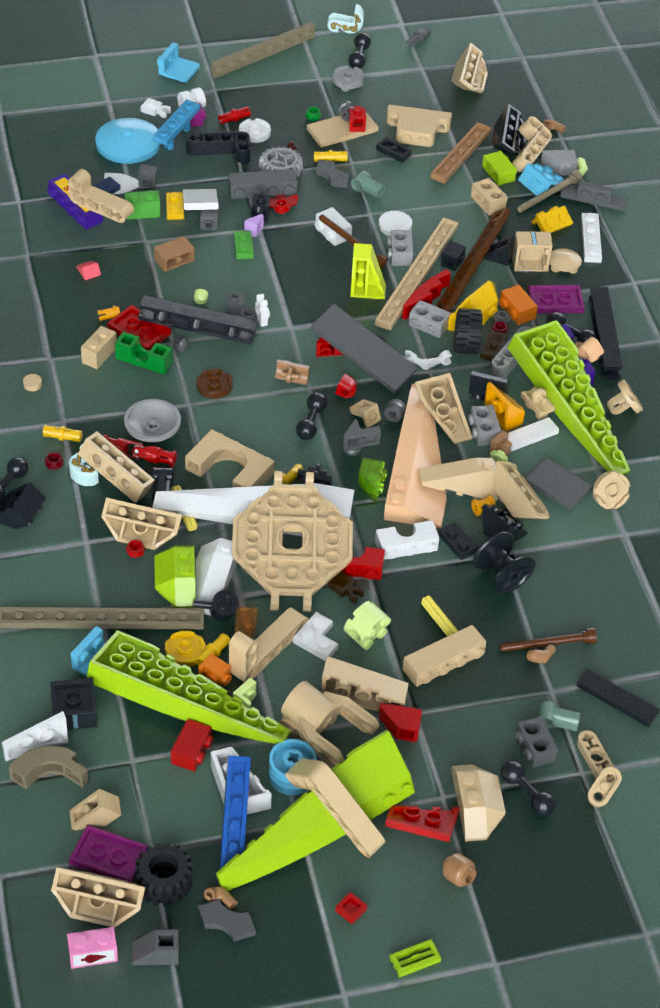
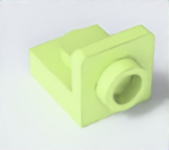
M249 678L233 692V698L237 696L243 700V705L251 708V701L256 696V681Z

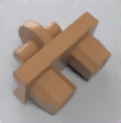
M278 360L275 378L286 380V383L289 384L294 382L307 385L310 367L305 364L291 363V361Z

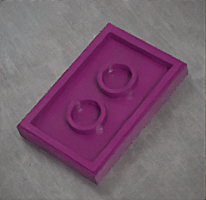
M528 285V295L538 306L537 314L553 312L584 313L585 307L580 285Z
M87 824L68 861L70 865L89 872L132 883L135 878L136 860L140 858L142 851L146 852V848L149 846Z

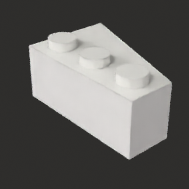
M232 747L211 752V769L223 804L227 756H239ZM251 772L249 776L247 815L271 809L272 794L261 785L258 777Z

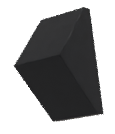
M512 235L491 245L483 258L508 266L513 255L515 236Z

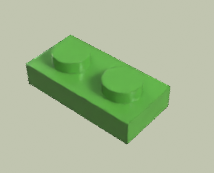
M234 231L236 259H254L251 231Z

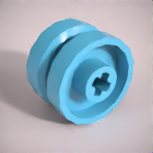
M287 739L283 743L279 742L271 750L269 757V781L278 792L296 796L308 791L307 789L295 787L285 776V773L299 759L317 760L314 749L307 742L299 739Z

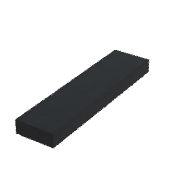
M589 669L577 682L578 688L647 727L651 725L659 714L660 709Z

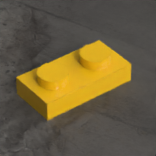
M183 192L166 193L167 220L184 219Z

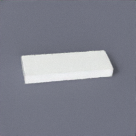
M548 417L509 432L508 441L512 443L509 449L512 452L559 433V428Z

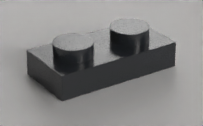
M387 137L376 144V150L401 163L412 155L411 149Z
M455 522L439 530L438 536L460 560L476 553V545Z

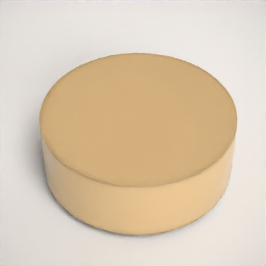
M37 374L25 376L23 379L24 388L28 391L39 390L42 387L41 377Z

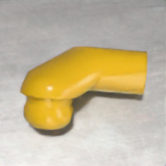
M295 464L287 474L282 473V483L290 485L298 477V470H303V466Z

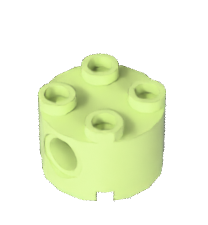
M367 601L353 612L355 617L353 620L349 618L344 626V631L361 647L368 650L373 645L374 639H382L388 632L386 627L391 622V619L372 601Z

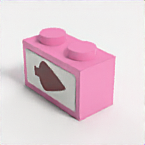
M114 927L67 934L71 969L118 961Z

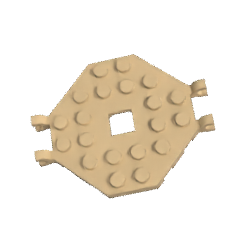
M274 471V485L264 495L259 496L249 504L248 508L241 514L238 513L233 518L232 558L271 595L270 610L278 611L279 595L303 596V612H311L312 595L352 562L353 522L348 517H344L330 500L325 499L319 493V490L314 486V472H306L305 485L282 484V471ZM283 532L302 533V548H284L282 546Z

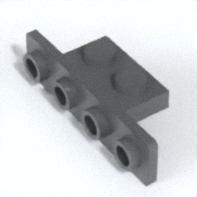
M583 181L579 182L578 187L566 186L560 194V197L623 211H625L628 198L611 195L613 189L611 187Z

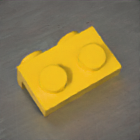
M555 206L546 213L544 211L539 212L535 215L536 218L531 221L533 225L538 224L541 232H550V234L573 224L565 206L559 208Z

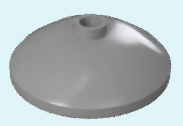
M146 399L133 404L126 411L124 425L127 432L138 440L159 442L172 437L179 430L181 416L178 409L167 401Z

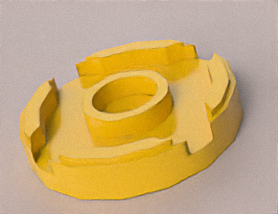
M182 630L173 633L168 641L166 640L165 655L169 654L174 657V662L181 666L184 664L188 667L196 665L195 659L205 650L206 644L204 639L200 635H196L195 632Z

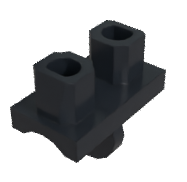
M317 463L315 468L308 467V471L298 470V484H305L306 472H314V483L333 486L332 477L327 476L326 470H321L322 464Z

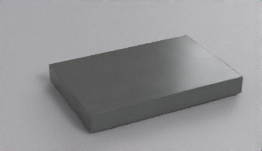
M546 458L525 478L532 488L570 511L593 490L592 484L549 458Z

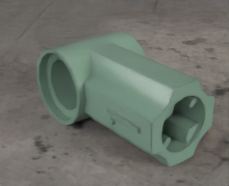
M362 171L350 182L355 191L361 192L363 190L379 199L383 196L386 186L373 180L367 171Z
M544 701L540 704L537 716H542L548 729L559 727L577 731L580 713L560 709L557 704L551 701Z

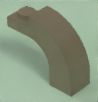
M44 746L29 750L8 766L10 779L26 790L38 778L47 774L63 775L82 788L89 782L88 770L83 764L77 763L76 753L63 747Z

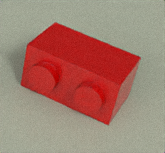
M187 719L171 750V764L195 772L198 765H202L204 762L206 749H210L213 744L212 727Z

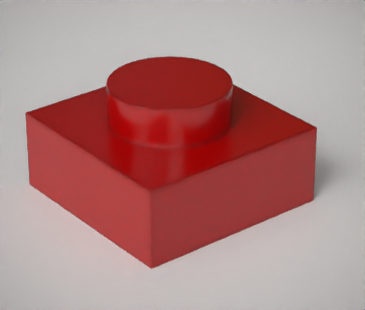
M350 892L335 906V912L353 925L367 911L368 905Z

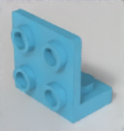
M96 626L71 652L72 669L86 677L90 660L105 645L103 629Z

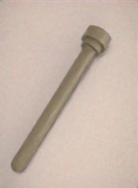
M578 170L572 171L567 179L518 206L517 212L521 213L570 184H578L583 180L582 174Z

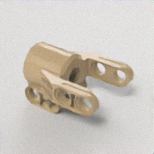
M307 681L301 682L291 691L282 706L281 713L283 717L279 721L281 725L291 730L289 735L291 738L307 742L314 749L317 757L332 768L337 763L341 765L345 759L340 750L322 737L320 733L325 728H329L337 720L339 714L363 733L373 734L379 728L377 719L349 697L326 691L321 693Z

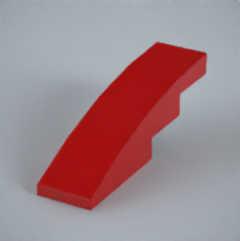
M445 269L414 291L403 305L402 319L406 320L410 317L411 310L420 300L432 305V300L440 297L441 290L450 285L451 272Z

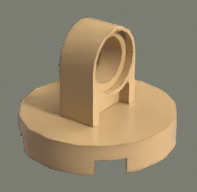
M625 380L618 382L617 384L621 392L607 402L610 412L616 415L632 407L638 414L643 410L638 398Z
M605 472L594 483L593 498L597 504L605 509H617L625 504L629 498L630 483L619 472Z

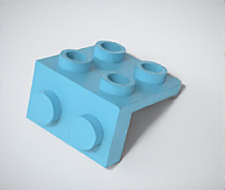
M173 42L157 60L159 75L180 82H188L200 68L199 63L180 58L178 55V44Z
M528 163L518 180L537 196L548 190L550 185L562 182L564 178L554 174L553 169L547 165L543 167L538 163H535V165Z

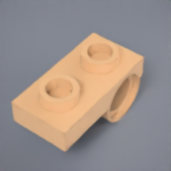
M590 337L584 343H575L580 359L594 362L604 353L601 344L594 337Z

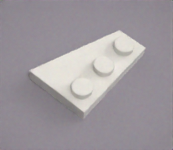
M64 711L3 741L2 748L5 761L18 758L23 753L38 747L59 746L68 743Z

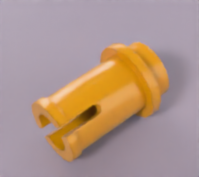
M113 305L112 308L97 310L98 315L105 314L98 317L99 321L116 317L120 314L119 306L115 307Z

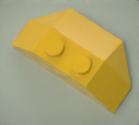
M488 280L467 297L457 310L449 316L447 330H455L456 314L459 308L481 310L483 314L482 326L489 318L493 317L498 311L495 283Z

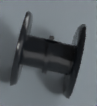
M500 532L491 536L477 549L473 558V564L476 568L484 570L493 567L494 571L498 573L494 580V589L500 594L510 593L523 585L532 575L536 564L534 559L529 556L515 559L513 554L510 555L514 546V537L509 532Z

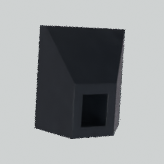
M483 504V534L488 538L500 532H509L513 535L514 542L526 536L528 532L523 529L524 525L519 520H513L510 517L511 513L505 508H499L495 504H492V506Z

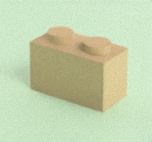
M100 326L81 346L82 363L98 369L115 351L116 332Z

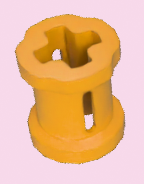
M487 495L486 498L481 500L473 499L471 501V507L475 516L481 515L484 503L491 506L492 504L496 505L492 495Z

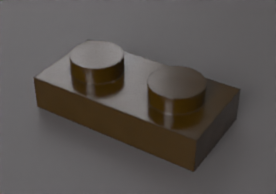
M490 330L480 353V358L492 361L504 347L507 334Z

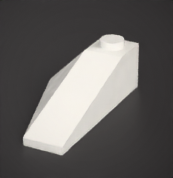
M219 538L201 546L195 561L196 599L211 601L217 592L227 589L237 562L232 558V540ZM204 609V614L211 616L209 609Z

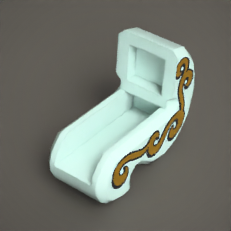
M356 4L354 16L338 13L330 14L327 24L328 29L336 33L339 31V28L349 34L358 32L363 25L364 10L360 5Z
M78 453L71 456L69 460V473L76 483L83 486H94L99 483L97 470L91 468L92 466L81 458Z

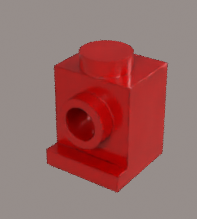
M354 106L349 109V132H365V108Z

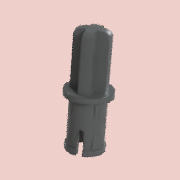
M425 26L420 31H416L407 40L408 46L414 47L418 43H422L430 35V28Z

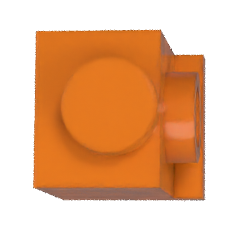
M210 654L198 667V674L203 675L220 687L227 686L232 679L231 665L213 654Z

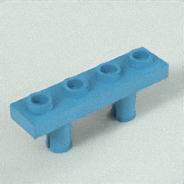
M186 99L153 135V141L163 144L165 149L173 150L174 138L180 131L188 132L191 130L190 120L199 112L200 104Z

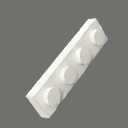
M582 213L581 226L584 262L601 263L599 214Z

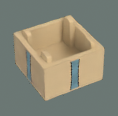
M516 232L512 255L514 271L548 272L552 251L550 232Z

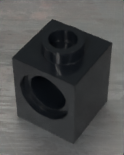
M253 195L251 218L263 214L264 221L268 222L270 195Z
M450 241L442 252L441 266L457 271L465 260L466 246Z

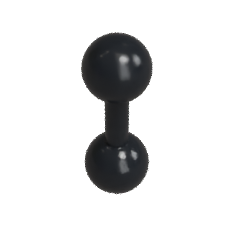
M364 32L358 33L354 38L357 51L351 53L348 59L352 68L355 66L360 69L366 63L363 50L370 47L371 37Z
M560 312L551 313L546 320V324L556 320L560 325L566 324V318ZM568 325L574 336L577 337V342L584 343L590 337L597 339L596 333L590 329L579 331Z
M314 392L307 398V407L310 410L308 417L301 420L296 426V433L303 440L314 438L317 433V426L314 423L316 414L324 411L327 407V398L320 392Z
M14 457L7 463L8 473L0 481V503L5 498L4 488L13 478H22L28 472V463L21 457Z
M516 760L505 762L501 768L502 779L508 784L520 785L532 798L531 807L537 815H550L556 806L554 797L548 792L536 791L524 778L525 769L520 762Z

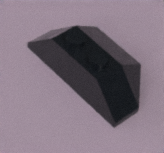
M509 103L494 125L491 144L503 153L518 155L526 145L527 139L519 131V127L523 124L521 112Z

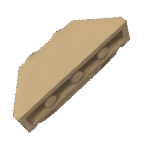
M472 43L468 44L456 62L451 81L463 90L482 93L488 72L485 61L482 58L483 52Z
M498 460L495 469L494 490L498 494L499 500L505 504L511 513L510 515L514 518L548 519L550 517L548 509L520 472L515 470L511 462Z
M106 498L101 516L117 542L128 544L131 540H140L145 548L152 550L158 549L178 534L182 519L180 514Z
M472 764L451 766L465 842L487 840L506 814L499 778L497 775Z
M56 867L51 891L70 918L115 928L141 910L146 887L124 880Z

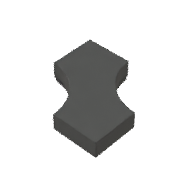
M318 160L317 176L326 178L330 182L331 187L347 188L349 173L337 169L334 161Z
M220 899L198 906V912L205 929L222 930L230 935L234 942L256 935L249 912L237 913L230 911L223 906Z

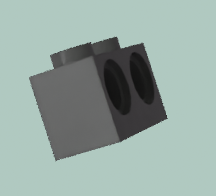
M542 716L518 722L516 732H514L517 744L521 745L523 756L526 761H529L531 767L534 768L556 762L558 748Z

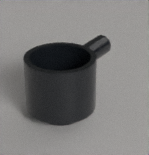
M229 590L217 592L211 601L193 599L192 607L209 609L211 616L219 621L229 620L239 605L237 596Z

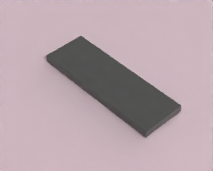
M333 304L311 325V330L394 394L417 371L418 367L336 304Z

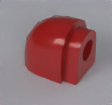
M345 373L338 383L335 394L343 398L353 397L357 390L355 379Z

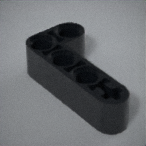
M243 131L191 133L186 136V153L193 156L235 154L238 163L246 164L251 161L250 136L247 132Z

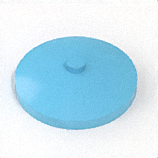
M137 118L112 120L104 124L97 131L95 138L96 148L103 157L113 162L124 164L139 163L150 159L159 151L161 144L153 141V135L158 129L153 124Z

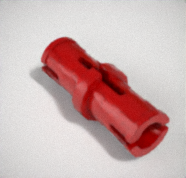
M246 106L237 110L232 109L228 113L218 115V121H220V125L231 121L237 122L241 118L251 116L250 108Z

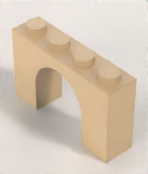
M212 429L185 456V469L199 477H202L213 464L219 461L232 460L243 465L244 469L232 481V488L263 486L274 475V461L269 457H265L255 450Z

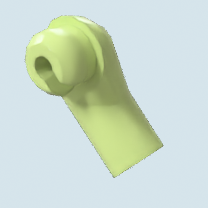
M579 157L577 159V168H579L578 171L582 174V177L588 171L585 159Z

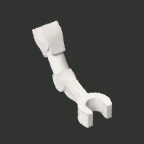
M449 350L440 353L439 357L420 359L412 351H405V358L412 364L421 366L424 370H428L430 367L440 363L443 365L451 364L449 357H452Z

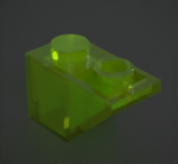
M363 458L359 470L358 484L375 502L378 501L379 494L383 495L384 483L382 481L387 479L388 470L385 469V461Z

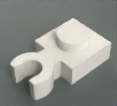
M148 98L141 105V112L152 116L159 114L160 117L167 118V113H171V107L163 106L162 102Z
M264 294L256 295L255 312L257 320L262 327L268 325L270 311L267 307V299L264 300Z

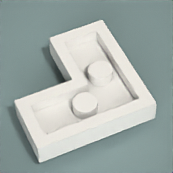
M316 612L293 637V643L326 661L327 656L331 657L338 649V643L325 636L333 627V621Z

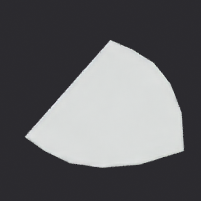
M104 173V179L110 176L121 185V190L114 194L129 192L139 187L138 180L131 176L120 173Z

